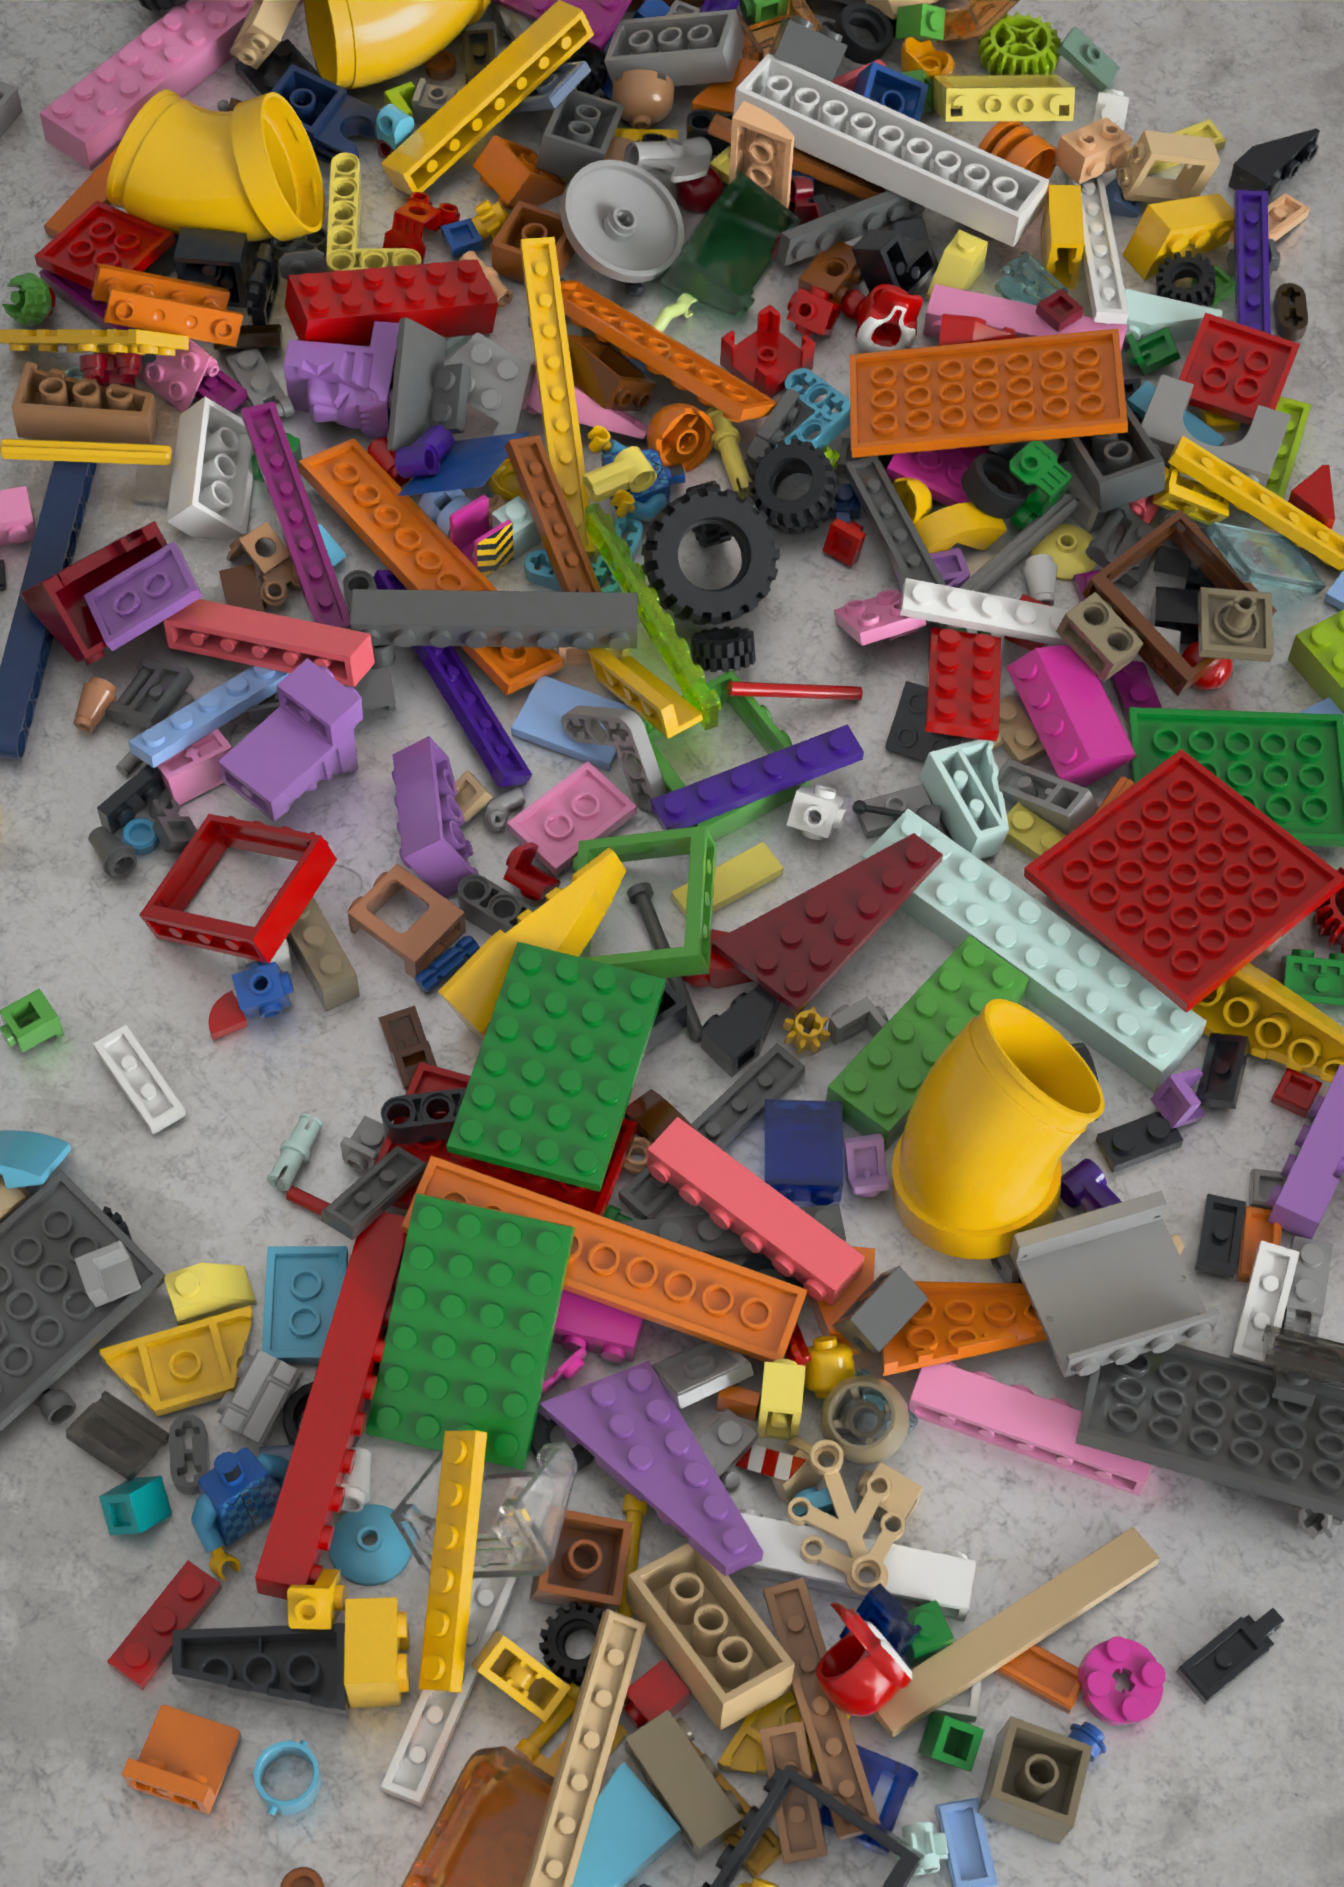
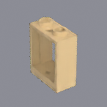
M254 0L229 53L236 56L242 63L257 70L280 43L300 0Z
M1144 130L1137 143L1133 145L1131 154L1124 166L1119 169L1117 181L1121 187L1124 199L1130 201L1160 203L1198 197L1218 167L1220 159L1213 138ZM1155 160L1185 164L1176 180L1147 176Z

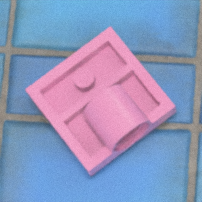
M884 590L879 592L876 597L866 600H852L847 602L844 607L834 610L835 622L861 646L882 639L891 641L916 633L920 627L926 626V620L899 615L902 593L898 590Z

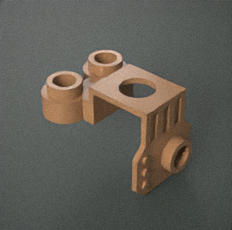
M267 521L250 533L240 536L229 545L231 551L226 558L228 561L235 559L246 551L260 569L261 573L258 577L262 582L260 594L265 608L271 610L280 608L287 598L288 590L286 586L288 585L293 590L302 591L288 550ZM264 538L271 540L275 545V553L270 557H262L255 550V545ZM276 587L280 595L277 597L271 596L268 588Z

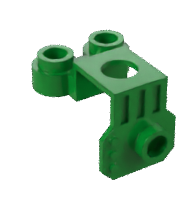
M1031 441L1009 461V470L1013 475L1026 485L1038 487L1011 517L1009 523L1021 532L1038 516L1040 518L1044 516L1063 498L1073 477L1057 463V455L1041 441Z

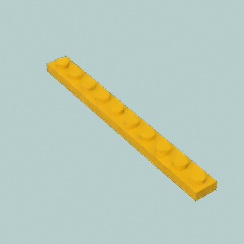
M555 238L521 239L520 249L546 451L588 557L595 556L596 548L589 496L583 484V475L586 473Z

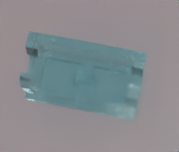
M1026 250L1000 269V272L1007 276L1002 277L995 283V290L1005 299L1037 305L1061 288L1068 293V289Z

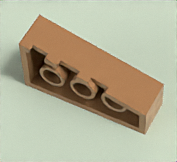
M28 361L25 363L12 404L17 436L20 438L153 444L158 425L153 393L114 383L106 387L99 385L96 380L85 379L84 377L81 380L67 377L63 370L52 368L50 372L40 370L36 363Z

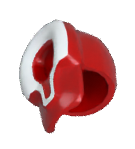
M881 284L872 289L859 307L856 318L858 326L855 336L859 347L865 353L910 349L917 335V317L922 307V297L919 295H909L900 287L890 284Z
M833 1602L830 1605L850 1631L822 1657L816 1668V1677L827 1698L842 1712L856 1717L870 1716L880 1711L900 1689L909 1685L912 1681V1671L871 1622L864 1621L855 1609H847L840 1603Z

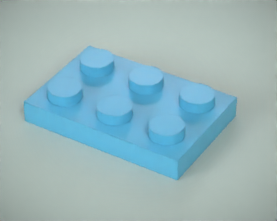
M277 1246L267 1248L262 1338L263 1352L287 1364H319L348 1267L347 1246Z

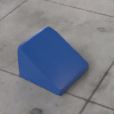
M646 0L632 19L665 16L670 7L662 0Z

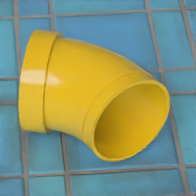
M304 0L308 37L317 71L321 78L347 89L377 84L403 75L441 52L466 26L476 23L492 0Z
M170 89L158 92L142 107L128 127L115 153L107 179L106 194L111 204L122 207L127 213L172 231L176 235H179L180 229L183 227L247 233L248 242L261 241L273 237L280 241H289L319 231L325 218L323 182L312 144L294 109L287 100L275 92L239 102L233 111H215L201 107L188 99L181 98Z
M1004 999L989 1001L981 1009L980 1014L973 1017L955 1036L931 1067L909 1111L904 1133L895 1147L892 1158V1194L896 1212L903 1225L916 1239L945 1255L975 1260L998 1258L1009 1254L1014 1234L1050 1224L1056 1215L1060 1203L1061 1157L1069 1146L1086 1130L1088 1124L1094 1122L1104 1111L1105 1101L1101 1087L1087 1063L1057 1030L1032 1011Z

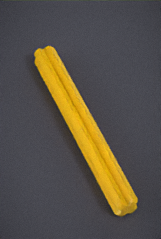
M4 438L1 440L0 446L2 458L15 460L168 466L171 464L172 459L171 447L157 444Z

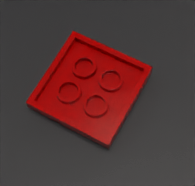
M96 200L35 255V260L38 267L93 290L98 263L144 272L175 243L172 231Z
M1205 312L1178 379L1194 384L1188 405L1251 426L1258 405L1273 410L1276 409L1300 344Z

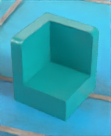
M162 1476L131 1478L99 1496L109 1535L140 1534L172 1514Z

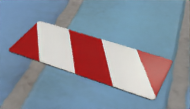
M752 1445L735 1466L789 1481L805 1463L806 1459L758 1445Z

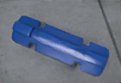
M465 936L455 944L456 947L449 948L429 965L430 969H424L416 975L415 982L423 992H431L440 984L439 981L446 980L463 966L468 958L470 959L480 947L472 936Z

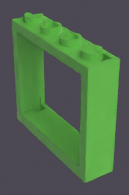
M733 670L682 695L684 699L701 711L702 715L728 702L768 754L792 746L788 734L784 730H779L773 723L772 716L766 706L759 705L754 697L728 696V682H741ZM640 717L645 725L667 793L685 787L686 785L652 742L664 735ZM811 780L690 827L706 825L713 840L717 841L794 799L796 791L802 785L810 787Z
M706 825L579 841L578 856L573 858L574 873L607 848L612 849L621 862L690 854L684 947L590 957V939L579 957L660 978L708 974L710 968L716 843Z

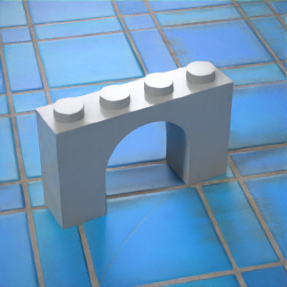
M1161 374L1141 426L1164 459V465L1170 467L1171 464L1168 463L1176 443L1183 435L1266 488L1291 415L1258 405L1251 427L1241 441L1228 446L1208 445L1194 438L1188 432L1183 422L1194 384Z

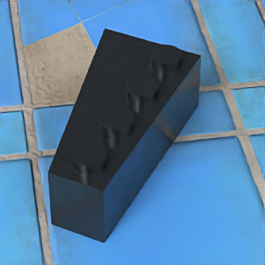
M335 1623L331 1630L292 1629L289 1625L173 1630L172 1675L178 1682L349 1718V1701L344 1686L345 1623Z

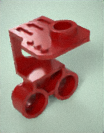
M422 192L411 193V196L407 198L406 204L394 211L392 229L385 232L383 248L413 249L420 254L422 264H424L426 246L422 241L423 228L425 227L437 232L439 229L441 230V226L460 221L458 207L450 203H441L439 208L432 207L429 195Z

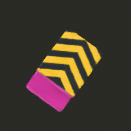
M485 495L480 496L449 516L450 541L456 545L485 577L513 560V523L510 520H506L489 531V503Z

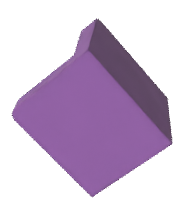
M1199 1068L1169 1076L1150 1098L1163 1118L1169 1122L1171 1129L1200 1121L1205 1116L1204 1111L1200 1107L1201 1101L1191 1089L1203 1075Z

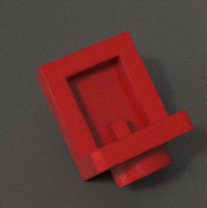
M533 842L515 847L510 852L506 860L508 868L503 879L519 888V892L526 898L542 900L554 888H559L561 881L532 865L539 847Z

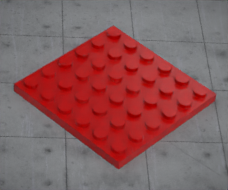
M1182 749L1024 868V877L1186 1013L1344 887V876Z

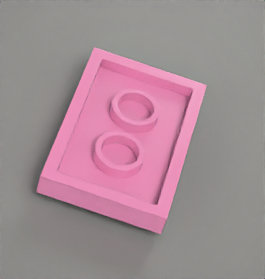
M587 761L508 821L507 831L522 845L530 842L537 844L539 847L535 857L557 876L573 864L574 856H578L579 841L606 838L637 814V805Z

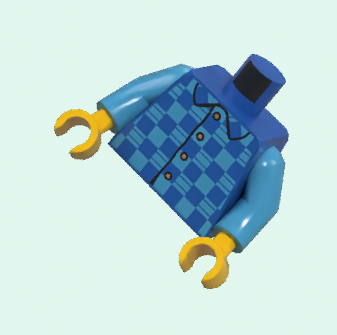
M599 425L594 426L587 435L592 440L589 443L591 452L599 453L602 450V467L614 462L615 457L622 450L628 448L610 439L608 430ZM653 449L641 451L657 474L656 481L645 491L634 493L630 489L626 491L618 490L614 496L610 497V504L613 506L617 518H624L627 515L646 522L651 521L663 508L670 504V486L685 483V473L682 464L663 467L658 452Z
M248 1447L240 1449L235 1454L233 1452H224L216 1457L214 1468L198 1480L200 1496L196 1500L191 1522L206 1553L211 1552L212 1554L209 1560L210 1571L224 1581L226 1579L221 1570L226 1562L237 1573L240 1572L241 1565L238 1559L223 1550L222 1545L224 1544L228 1547L274 1514L289 1465L288 1461L283 1457L266 1453L255 1456Z

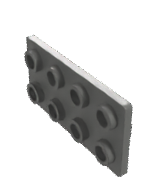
M407 317L401 318L397 335L398 343L394 367L390 423L387 435V448L394 453L401 447L411 446L433 425H442L444 429L452 434L464 433L470 367L463 363L444 365L445 337Z

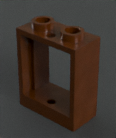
M567 334L573 382L604 409L641 412L652 398L651 393L657 385L655 381L609 343L602 342L596 337Z

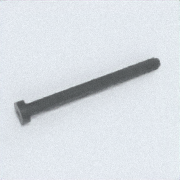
M642 882L633 885L627 890L626 894L631 904H637L655 950L670 948L651 902V898L654 895L651 884ZM682 976L667 978L671 987L687 1004L686 1028L690 1038L695 1042L701 1041L702 1024Z

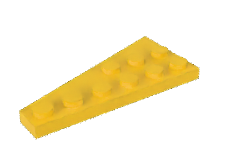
M0 329V343L9 344V351L30 352V345L38 346V352L58 353V346H67L68 353H136L140 355L175 356V350L189 349V336L138 329Z

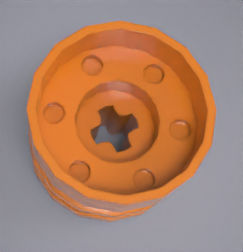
M1021 121L998 122L985 135L978 146L979 149L1048 180L1056 167L1054 159L1057 148L1044 138L1034 135L1032 129L1023 125Z

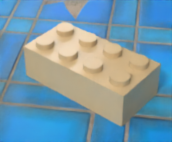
M688 1543L628 1575L627 1605L638 1620L646 1624L645 1629L719 1731L791 1691L795 1663L729 1576H724Z

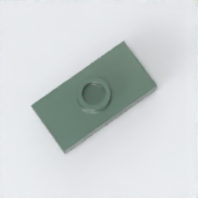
M1076 26L1068 32L1056 50L1101 92L1109 86L1120 69L1112 59Z

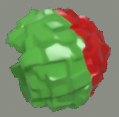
M34 273L17 275L10 280L7 286L19 288V291L11 293L10 299L13 304H2L6 313L11 318H14L15 322H20L24 326H35L46 321L53 313V308L56 305V295L48 283L36 277Z

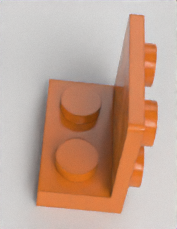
M161 1705L138 1761L128 1758L121 1775L131 1789L210 1815L241 1733L236 1728L168 1705Z

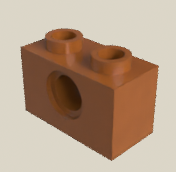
M840 241L828 250L818 253L799 277L798 289H811V286L815 285L830 292L828 298L842 304L844 297L851 291L854 285L859 286L863 281L862 274L851 250L853 246Z

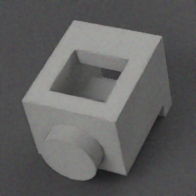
M420 78L412 99L414 123L423 125L457 94V89L427 84L426 79Z

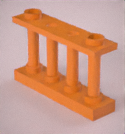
M98 263L92 297L94 300L107 302L104 315L105 323L153 332L189 336L190 339L236 347L244 315L243 313L226 310L230 297V292L227 288Z

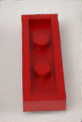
M187 1560L107 1661L109 1666L143 1690L171 1655L173 1630L191 1629L222 1590L221 1583Z

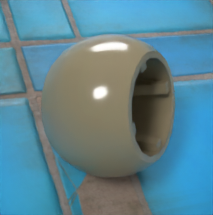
M856 1375L839 1382L830 1390L821 1409L820 1425L824 1439L832 1440L840 1445L843 1450L844 1460L855 1464L871 1465L888 1459L900 1449L909 1429V1411L902 1394L893 1384L872 1375ZM863 1395L878 1396L886 1400L888 1404H885L881 1411L877 1405L864 1401ZM854 1398L856 1404L850 1408L847 1414V1421H840V1414L845 1405ZM865 1413H873L877 1416V1424L869 1432H861L857 1429V1421ZM891 1420L890 1425L887 1429V1421ZM852 1432L857 1440L867 1443V1445L851 1444L844 1440L842 1435Z

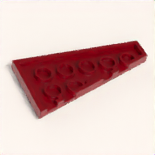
M913 833L713 941L712 950L798 1015L942 862L943 854Z

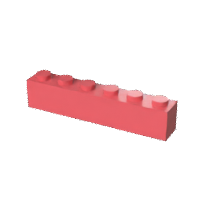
M199 599L163 621L169 648L291 673L308 658L317 666L322 665L329 669L335 679L341 684L355 687L375 664L370 633Z
M679 1117L647 1149V1167L655 1179L661 1183L668 1182L674 1186L688 1204L694 1207L699 1205L707 1211L717 1226L724 1230L729 1228L740 1236L742 1243L754 1253L761 1252L769 1258L779 1273L786 1277H794L803 1284L804 1289H807V1293L815 1300H824L833 1306L862 1273L864 1255Z

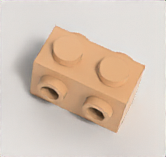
M1106 117L1060 136L1054 164L1080 184L1123 166L1129 157V149L1133 138Z

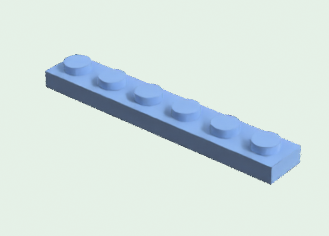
M251 666L128 741L130 753L155 768L217 728L246 712L251 706L259 704L278 692L277 685L290 673Z

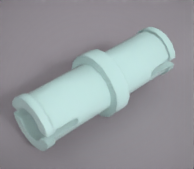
M304 1113L300 1115L299 1121L289 1140H284L279 1148L281 1154L271 1173L267 1176L268 1183L276 1187L281 1175H283L279 1190L288 1191L300 1166L308 1162L311 1156L309 1150L323 1127L322 1122L314 1117L309 1129H307L308 1121L311 1118L310 1114Z

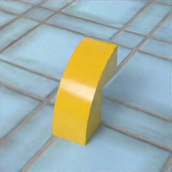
M972 502L942 508L914 524L929 554L950 550L956 543L985 551L1007 531L1002 518L987 515Z

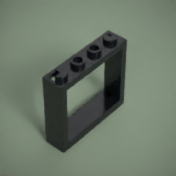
M790 1764L786 1765L783 1771L777 1767L771 1778L767 1780L763 1790L768 1793V1796L760 1808L753 1805L742 1820L739 1828L744 1831V1834L736 1847L729 1843L720 1855L715 1866L721 1871L713 1884L710 1885L708 1882H705L701 1887H731L795 1785L900 1857L882 1887H906L925 1855L801 1769Z

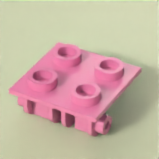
M189 339L188 350H175V356L156 355L154 362H146L140 379L183 413L190 407L203 376L214 377L219 371V366L215 358Z

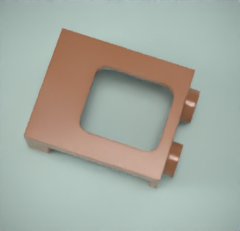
M398 863L389 872H383L376 879L373 888L364 897L356 898L347 912L350 932L355 934L361 928L404 960L406 973L414 979L421 971L429 969V965L445 953L466 932L465 912ZM404 887L427 904L429 909L406 932L399 933L374 914L395 893Z

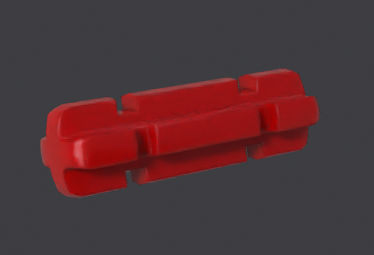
M796 1323L785 1357L796 1362L797 1365L806 1366L805 1364L811 1361V1355L800 1327Z

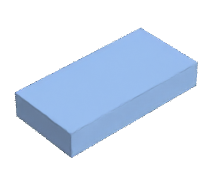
M978 1797L936 1804L935 1806L939 1831L946 1834L948 1848L946 1863L952 1887H997L998 1885L983 1816L977 1813L980 1804Z

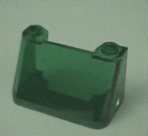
M740 171L707 210L683 245L681 252L663 274L659 282L670 291L680 295L688 293L696 298L697 302L735 316L738 312L744 315L755 301L751 296L754 292L753 287L772 260L770 254L777 236L786 230L797 227L801 219Z

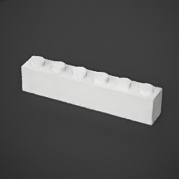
M753 1509L739 1510L762 1548L763 1558L762 1561L732 1574L780 1584L804 1577L807 1589L906 1610H912L937 1600L945 1618L965 1622L970 1605L977 1561L967 1559V1555L961 1552L944 1551L942 1554L927 1551L925 1546L914 1542H905L902 1545L892 1544L884 1560L888 1570V1581L885 1589L876 1596L862 1597L855 1594L849 1588L845 1574L821 1562L818 1564H808L800 1555L802 1541L811 1535L821 1537L827 1547L851 1557L845 1542L815 1527L794 1525L789 1521L788 1517H781L779 1520L763 1517L762 1513ZM863 1535L868 1553L877 1540L878 1535ZM810 1544L805 1548L807 1553L813 1556L821 1552V1549L815 1544ZM863 1571L859 1574V1578L865 1583H870L874 1580L873 1574L868 1571Z

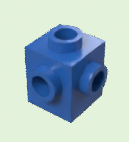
M257 961L248 965V970L232 974L240 1009L247 1018L258 1015L261 1018L273 1017L283 1012L282 1008L291 1006L288 995L294 993L291 977L288 971L282 972L276 962L268 964Z

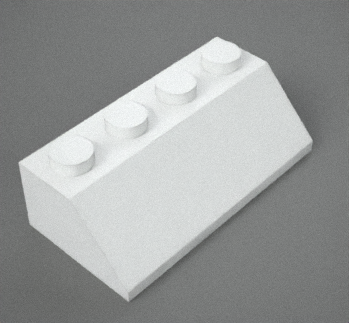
M207 397L181 413L179 417L166 522L193 538L237 539L247 534L253 481L251 457L254 451L243 419Z

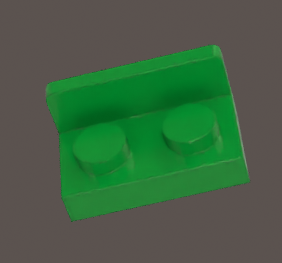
M1292 949L1291 955L1281 957V964L1284 965L1282 984L1309 1003L1344 1007V954L1329 953V959L1314 958L1315 951Z

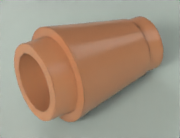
M91 677L89 682L84 683L73 724L82 731L92 733L106 714L105 710L112 702L116 701V687L99 677Z

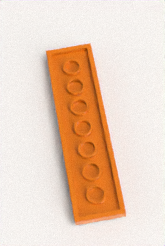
M578 280L560 281L564 314L570 317L572 324L581 328H588L595 333V337L598 340L619 347L620 353L624 356L638 359L645 363V368L650 372L664 375L671 379V384L674 387L697 395V400L700 403L723 411V416L726 419L736 423L750 419H759L769 416L777 405V401Z

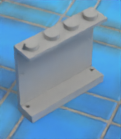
M1162 1191L1013 1235L1009 1254L1064 1377L1074 1374L1087 1376L1096 1372L1100 1366L1113 1362L1116 1365L1126 1364L1134 1360L1139 1354L1149 1351L1162 1353L1172 1348L1175 1343L1188 1339L1191 1342H1197L1207 1338L1214 1331L1220 1313L1218 1309L1206 1312L1163 1221L1167 1202Z

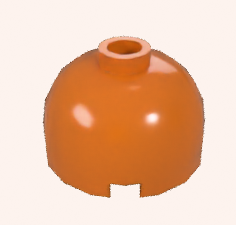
M685 403L670 404L655 413L649 422L646 432L648 449L658 452L664 467L681 463L683 469L685 468V471L689 472L702 464L711 452L713 443L710 442L711 431L715 433V426L707 414L693 405Z

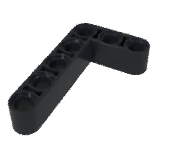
M466 1088L390 1098L381 1108V1118L387 1137L396 1144L449 1139ZM437 1112L448 1113L447 1116L439 1120L431 1118ZM404 1116L409 1118L402 1124L392 1123L397 1117Z

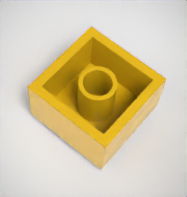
M397 1597L345 1599L344 1686L350 1708L402 1706V1692L410 1691L409 1666H407V1653H402V1650H410V1627L407 1624V1611L399 1610Z

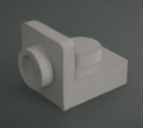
M364 1115L351 1138H343L340 1143L342 1158L349 1167L356 1171L364 1172L365 1170L369 1171L374 1166L387 1137L384 1125Z

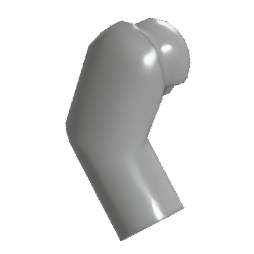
M519 787L494 797L487 803L483 817L487 829L494 832L502 830L507 823L509 811L526 803Z

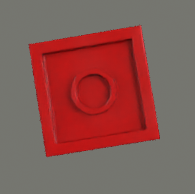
M769 304L759 311L757 330L736 345L735 332L733 330L721 337L720 365L732 375L772 398L786 388L785 380L790 373L800 368H806L810 371L813 369L815 342L804 334L801 338V349L780 332L781 314Z

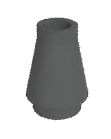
M97 827L89 834L88 840L93 846L105 873L114 877H124L135 868L137 858L134 848L110 833L106 827Z

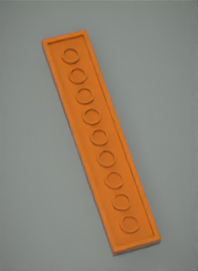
M354 438L299 461V473L408 590L498 591L408 495L398 496L403 489ZM461 646L506 696L536 682L544 675L549 676L561 670L564 661L554 649H543L541 647L510 649L506 647L472 648Z
M434 1156L430 1157L416 1190V1193L574 1226L576 1228L563 1290L763 1362L784 1359L807 1295V1289ZM415 1195L401 1226L402 1232L408 1233Z

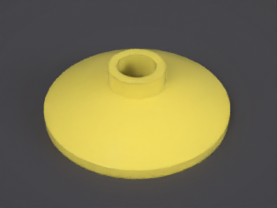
M1071 524L1058 525L1030 551L1031 556L1046 554L1053 558V562L1057 564L1056 580L1073 581L1074 575L1091 572L1097 565L1086 555L1089 543L1095 539L1086 530Z

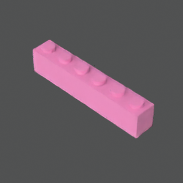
M934 284L926 311L923 335L939 339L942 314L978 317L986 320V326L1001 331L1004 327L1015 330L1014 335L1022 338L1119 328L1122 352L1128 325L1094 322L1093 317L1082 315L1080 319L1057 332L1035 313L1037 305Z
M951 1361L922 1367L908 1406L909 1415L1138 1496H1140L1146 1483L1151 1464L1075 1443L1082 1411L1072 1408V1405L1065 1400L1058 1398L1046 1399L1034 1395L1025 1386H1009L997 1382L991 1375L985 1372L974 1371L971 1373L957 1368Z

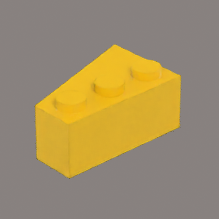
M1219 193L1148 204L1122 255L1141 278L1146 280L1156 275L1159 265H1165L1167 257L1174 260L1175 253L1180 252L1181 257H1186V251H1191V256L1195 257L1196 253L1204 254L1227 244L1230 234L1234 230L1233 209Z

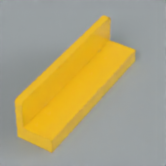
M592 648L588 650L595 679L666 738L669 739L703 720L701 711L632 656H626L618 660L605 648Z

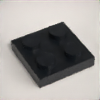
M289 39L280 42L257 70L241 61L235 63L236 73L257 97L270 93L291 64L321 77Z

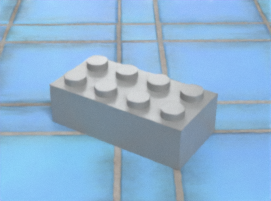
M736 9L620 20L613 34L604 62L612 84L615 77L618 81L622 79L623 72L636 69L658 72L657 78L665 81L666 76L672 79L675 86L724 83L733 81L745 43V37Z

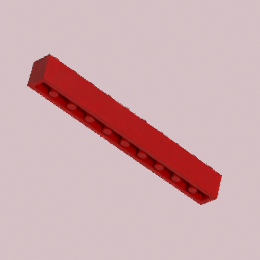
M384 1212L356 1237L255 1575L258 1594L287 1600V1590L290 1585H315L323 1571V1565L318 1564L322 1551L329 1552L332 1544L334 1526H330L333 1512L340 1513L345 1497V1488L341 1487L344 1474L351 1475L355 1463L356 1450L351 1449L355 1436L362 1437L366 1424L367 1413L362 1412L366 1399H373L377 1385V1376L373 1375L376 1363L382 1362L386 1343L383 1337L389 1324L407 1233L402 1232L401 1228L405 1216Z

